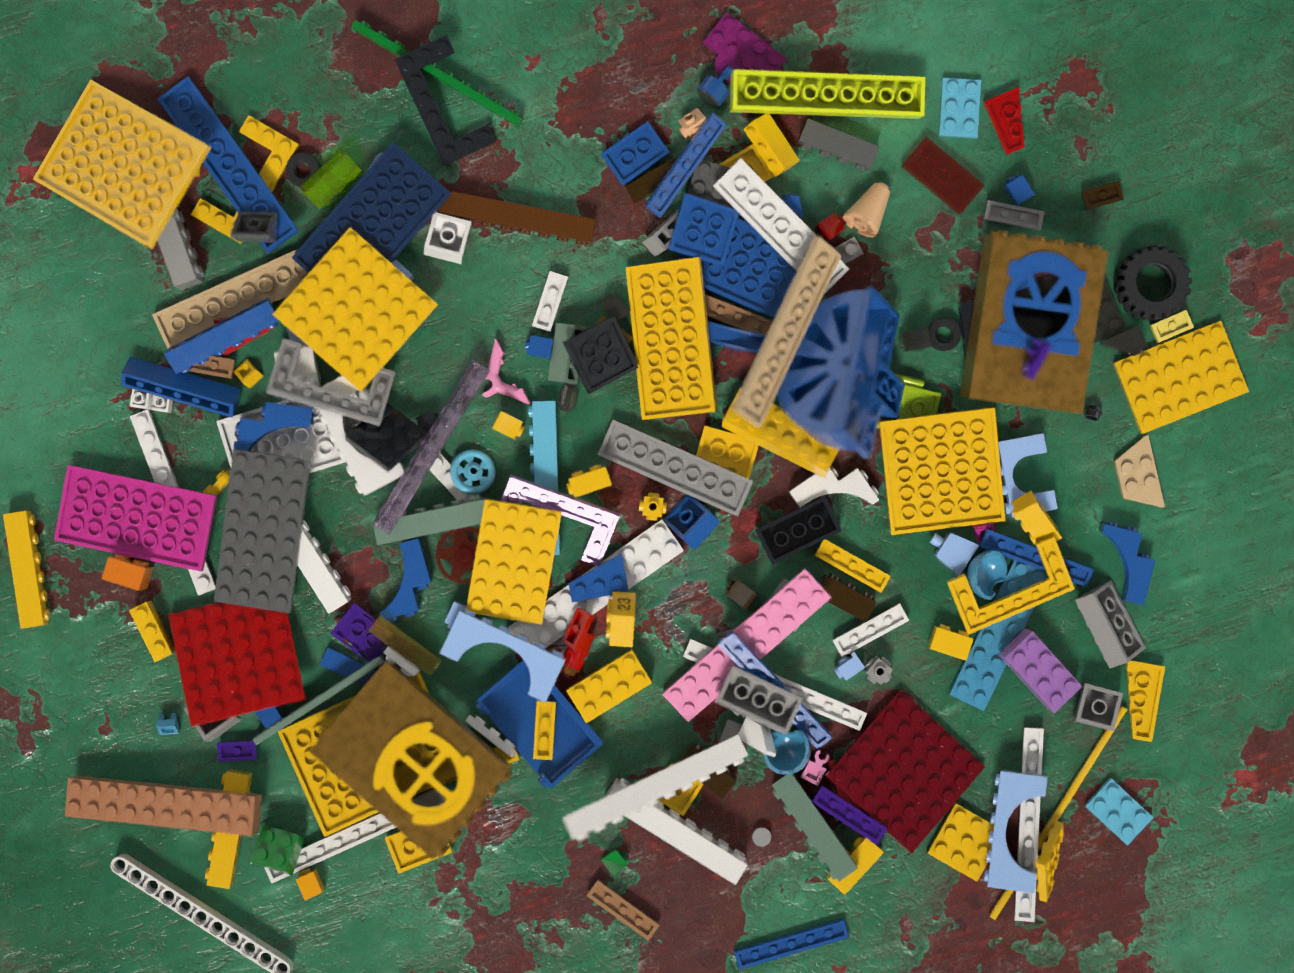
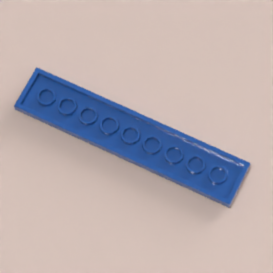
M189 76L158 98V101L178 129L211 147L203 164L237 212H277L276 243L260 242L268 254L299 232V229Z

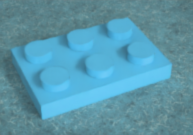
M942 78L938 136L978 138L981 80Z
M1111 778L1084 805L1127 846L1153 819L1141 805Z

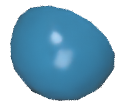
M988 550L981 552L970 562L967 580L970 588L979 597L988 600L993 599L996 594L992 590L994 585L1004 582L1006 577H1008L1005 557L999 551Z
M798 730L783 735L777 731H772L776 756L773 757L763 753L767 766L775 773L783 775L795 774L802 770L809 761L811 754L810 741L805 733Z

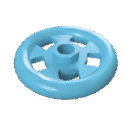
M474 449L462 451L451 463V479L454 485L462 492L468 494L482 493L488 490L495 480L496 471L494 463L482 451ZM474 457L482 460L480 465L473 462ZM463 460L468 462L464 468L459 465ZM474 468L476 470V474H472L470 472V469ZM482 469H488L487 477L482 476ZM463 473L467 480L462 482L458 475ZM479 480L480 486L473 487L472 481Z

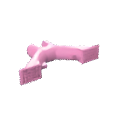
M494 339L488 370L476 379V384L487 379L492 382V388L484 392L482 396L490 397L496 393H501L530 404L531 402H529L525 391H523L524 389L517 388L515 383L509 385L501 381L498 374L500 365L504 364L502 356L505 353L498 340Z

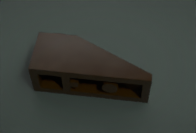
M677 157L625 186L634 204L652 195L677 160Z

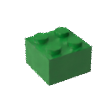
M263 825L250 862L261 867L293 875L305 838L298 834Z

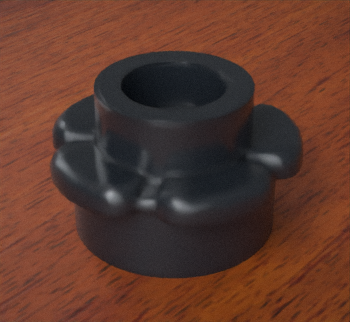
M1089 405V407L1084 409V417L1091 421H1099L1100 416L1103 415L1100 408L1095 405Z

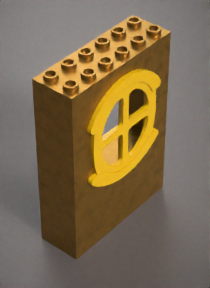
M385 662L309 751L431 859L437 856L440 858L450 848L448 843L456 841L462 834L460 829L462 827L466 828L474 820L473 814L475 812L479 813L488 803L485 801L487 797H493L500 789L499 783L506 782L513 774L510 771L513 768L510 763L412 678L405 675L397 665H393L390 662ZM416 743L432 744L440 748V754L425 769L406 754L408 746ZM446 757H450L453 760L458 773V785L454 792H450L432 775ZM398 758L406 762L419 774L417 781L405 794L399 791L394 780V763ZM424 782H428L445 796L446 802L437 807H422L412 803L411 798Z

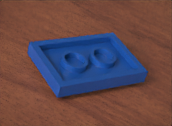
M647 121L601 153V156L620 184L624 186L669 155L670 152Z

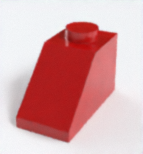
M833 213L819 223L815 231L826 243H829L846 229L844 226L846 222L840 215L836 216Z

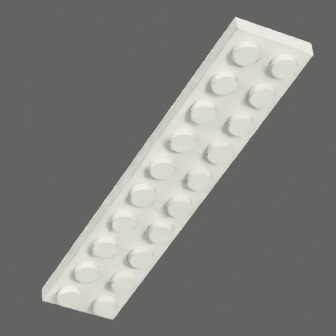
M661 519L604 559L600 565L622 554L629 590L684 550ZM597 565L594 566L592 569H590V570L587 571L586 573L592 571L593 569H595V568H597V567H599V566H597ZM567 585L546 600L542 625L516 621L507 628L511 629L510 633L516 636L520 633L528 637L527 641L533 644L537 641L547 647L565 635L577 607L594 614L608 604V599H612V595L572 602L569 585Z

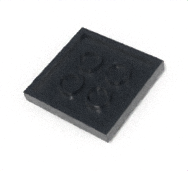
M610 316L562 342L587 394H591L639 368L614 316Z
M386 403L380 426L361 421L345 435V440L387 472L393 469L428 438V433L389 403Z

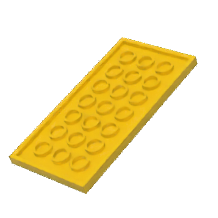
M700 257L626 267L635 360L639 367L636 370L642 420L717 412Z

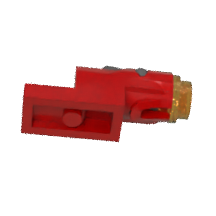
M577 607L562 640L564 644L568 645V648L564 655L566 660L561 670L571 676H576V673H579L582 669L595 638V635L588 631L594 615L583 608Z

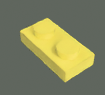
M1184 310L1150 325L1156 342L1159 343L1194 328L1187 310Z

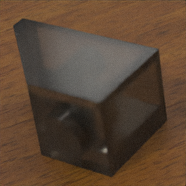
M1139 325L1100 342V345L1125 355L1132 354L1133 357L1143 353V348L1148 346Z
M928 327L901 333V337L898 338L900 349H903V352H910L931 347Z

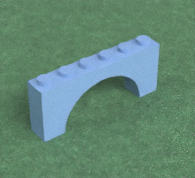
M465 609V611L460 610L440 654L459 661L467 649L480 643L493 642L508 646L516 651L528 666L531 677L528 695L546 703L566 660L563 658L564 654L554 649L550 652L545 649V645L537 641L533 644L527 641L528 637L520 633L516 636L510 633L511 629L505 626L492 625L493 621L483 617L481 620L475 617L476 613Z
M1001 770L1000 774H996L995 785H998L999 789L998 793H994L993 804L997 805L996 812H992L991 824H994V832L990 831L989 843H992V851H987L986 862H990V868L985 870L984 881L988 882L987 887L1034 893L1036 872L1021 866L1011 855L1006 842V826L1010 815L1020 803L1033 797H1045L1047 776Z

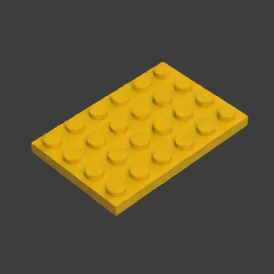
M1222 321L1113 363L1140 434L1249 392Z
M485 498L466 609L479 615L542 625L562 511Z

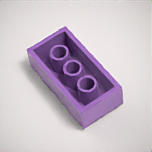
M1025 628L998 654L1038 700L1053 713L1058 711L1082 688L1080 683L1031 630Z

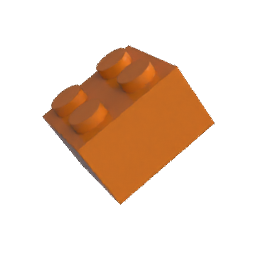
M115 554V556L108 557L101 579L138 591L148 588L154 567L150 566L148 561L142 559L131 560L130 556Z

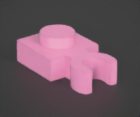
M819 749L814 754L815 761L809 760L800 776L816 786L819 785L826 771V768L822 765L828 762L830 757L829 754H826L824 759H820L819 754L821 751Z

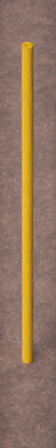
M1122 706L1119 708L1115 729L1127 711ZM1105 730L1039 835L1038 852L1048 837L1050 827L1053 828L1055 822L1059 820L1114 731ZM1005 889L989 915L992 919L996 920L1012 895L1013 890Z

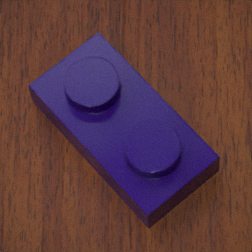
M253 740L217 743L218 762L258 759L257 745Z

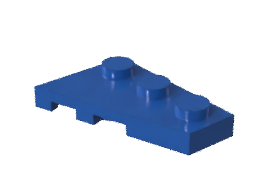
M622 554L568 583L572 602L609 596L613 592H629Z

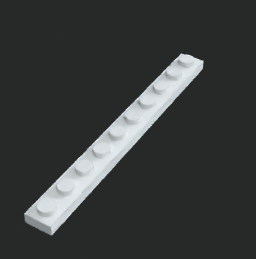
M147 409L130 416L155 483L179 487L150 410ZM207 559L205 560L204 571L188 569L198 595L216 589V583Z
M690 639L683 657L698 662L713 648ZM776 675L794 695L803 698L801 703L807 709L860 731L867 715L866 712Z
M1024 727L1022 773L1042 775L1043 728ZM1040 796L1029 798L1020 803L1017 862L1024 868L1035 871L1036 874L1037 867H1035V863L1038 857ZM1036 883L1034 893L1016 891L1015 921L1034 922Z
M435 788L411 799L412 803L422 807H437L446 802L445 797ZM378 813L301 849L293 874L396 827ZM265 868L271 884L289 876L288 874Z

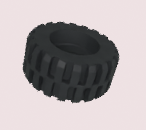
M1157 245L1143 247L1130 253L1129 256L1121 261L1122 264L1117 267V276L1114 277L1113 283H1116L1114 293L1118 294V303L1124 305L1123 309L1127 313L1131 312L1133 317H1140L1142 320H1157L1176 313L1186 303V297L1191 293L1189 284H1192V278L1188 276V273L1191 271L1189 267H1185L1184 263L1186 261L1184 258H1179L1177 256L1178 253L1174 250L1169 251L1168 247H1157ZM1148 265H1155L1161 268L1168 278V291L1158 301L1145 299L1137 289V274L1143 267Z

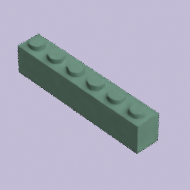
M479 495L471 497L468 502H463V499L452 501V505L444 506V503L433 505V509L429 510L421 507L414 509L415 513L407 514V511L395 513L396 517L391 518L388 515L379 516L372 523L377 545L481 524L485 498Z
M794 774L785 775L772 785L774 789L771 791L778 800L782 799L785 804L783 808L789 816L792 814L796 819L794 822L795 826L800 832L802 830L807 835L805 838L806 842L811 848H816L818 851L816 856L822 864L826 863L830 868L827 871L833 880L837 878L838 881H841L859 868L815 804L812 803L811 798Z

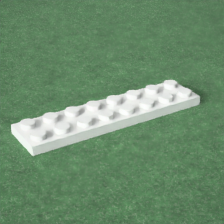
M740 159L713 187L797 272L814 236L817 235ZM839 260L824 294L849 270L841 260Z

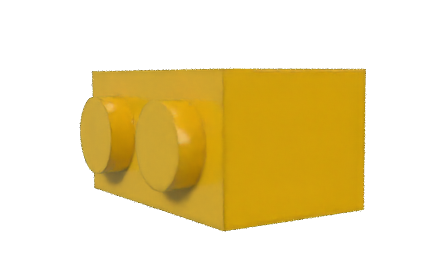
M940 624V627L934 626L927 648L967 661L973 638L969 637L967 632L961 630L958 633L952 632V627Z

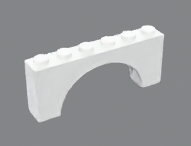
M343 376L322 386V388L349 396H354L359 392ZM319 409L321 413L319 418L323 425L327 424L330 430L328 435L333 443L336 441L339 447L337 452L342 460H346L348 464L346 469L351 477H355L357 481L355 486L360 494L363 493L366 496L407 474L401 461L389 472L385 471L345 440V435L347 434L345 416Z

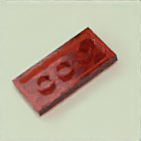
M927 136L901 166L959 216L985 186Z

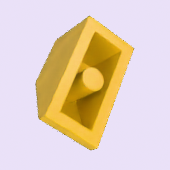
M501 411L492 429L516 439L517 436L521 437L525 427L522 426L524 422Z

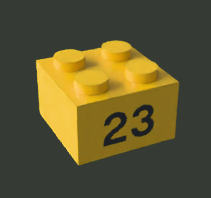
M613 592L612 599H608L606 638H610L609 646L633 647L636 593Z

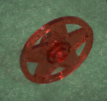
M469 526L448 531L442 536L436 548L438 568L446 578L459 584L471 583V579L461 580V578L468 569L473 571L478 540L470 542L464 530L478 535L480 530ZM454 533V546L441 548L445 539ZM440 559L452 562L451 575L443 568Z

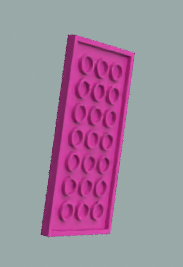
M68 465L54 540L202 572L204 571L217 495Z

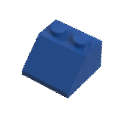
M688 494L663 519L694 550L720 523L699 501Z

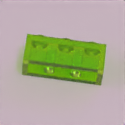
M340 149L299 188L320 210L330 202L332 197L340 193L347 183L354 180L361 169Z

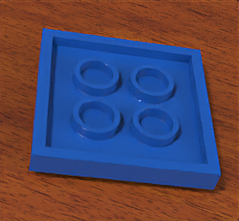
M685 193L668 250L693 258L700 257L702 261L723 267L739 213L733 208Z

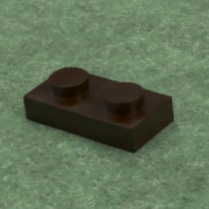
M1119 181L1081 191L1085 210L1124 200Z

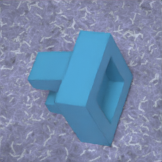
M164 713L160 714L159 719L156 720V728L160 735L179 734L180 727L176 713L171 714V719H166Z

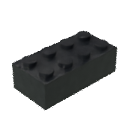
M825 496L754 529L772 565L842 531Z

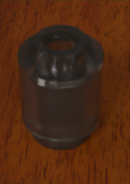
M563 383L557 402L560 411L571 413L572 410H576L579 391H577L578 386Z

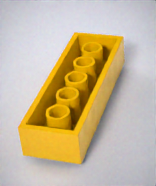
M740 388L723 419L722 427L825 478L840 449L828 447L813 439L787 415L783 408L773 403L761 428L754 426L732 409L742 389Z

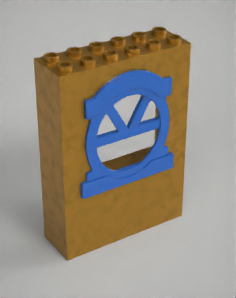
M991 231L990 235H984L960 396L1082 414L1108 251L1102 250V246L1085 245L1083 247L1082 243L1075 242L1064 245L1065 241L1053 239L1045 242L1046 238L1029 237V239H1026L1027 235L1010 234L1008 236V232ZM1037 272H1049L1060 278L1043 301L1033 274ZM1024 279L1027 281L1033 300L1014 297L1018 286ZM1066 285L1071 295V305L1051 303ZM1012 305L1070 313L1064 327L1053 336L1034 338L1025 334L1019 328L1014 319ZM1034 338L1042 343H1049L1052 346L1035 378L1031 380L1021 374L1024 363L1032 358V355L1026 352V348L1036 350L1037 348L1035 343L1031 342V339Z

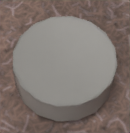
M757 827L752 833L753 842L761 847L768 845L771 841L770 831L765 827Z

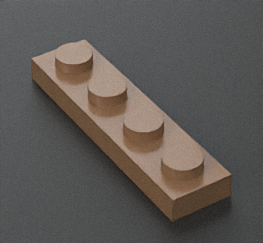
M705 296L707 317L743 331L768 335L774 321L711 296Z
M597 879L586 895L648 941L660 926L658 922L599 879Z

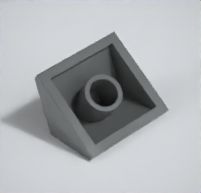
M239 211L230 234L231 238L238 242L276 243L277 212Z

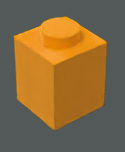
M306 868L299 872L300 875L296 878V882L304 900L314 897L325 890L316 868L313 870Z

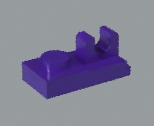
M1034 338L1031 339V342L1035 343L1037 348L1036 350L1026 348V352L1032 355V358L1024 363L1021 374L1031 380L1035 378L1052 346L1049 343H1042Z

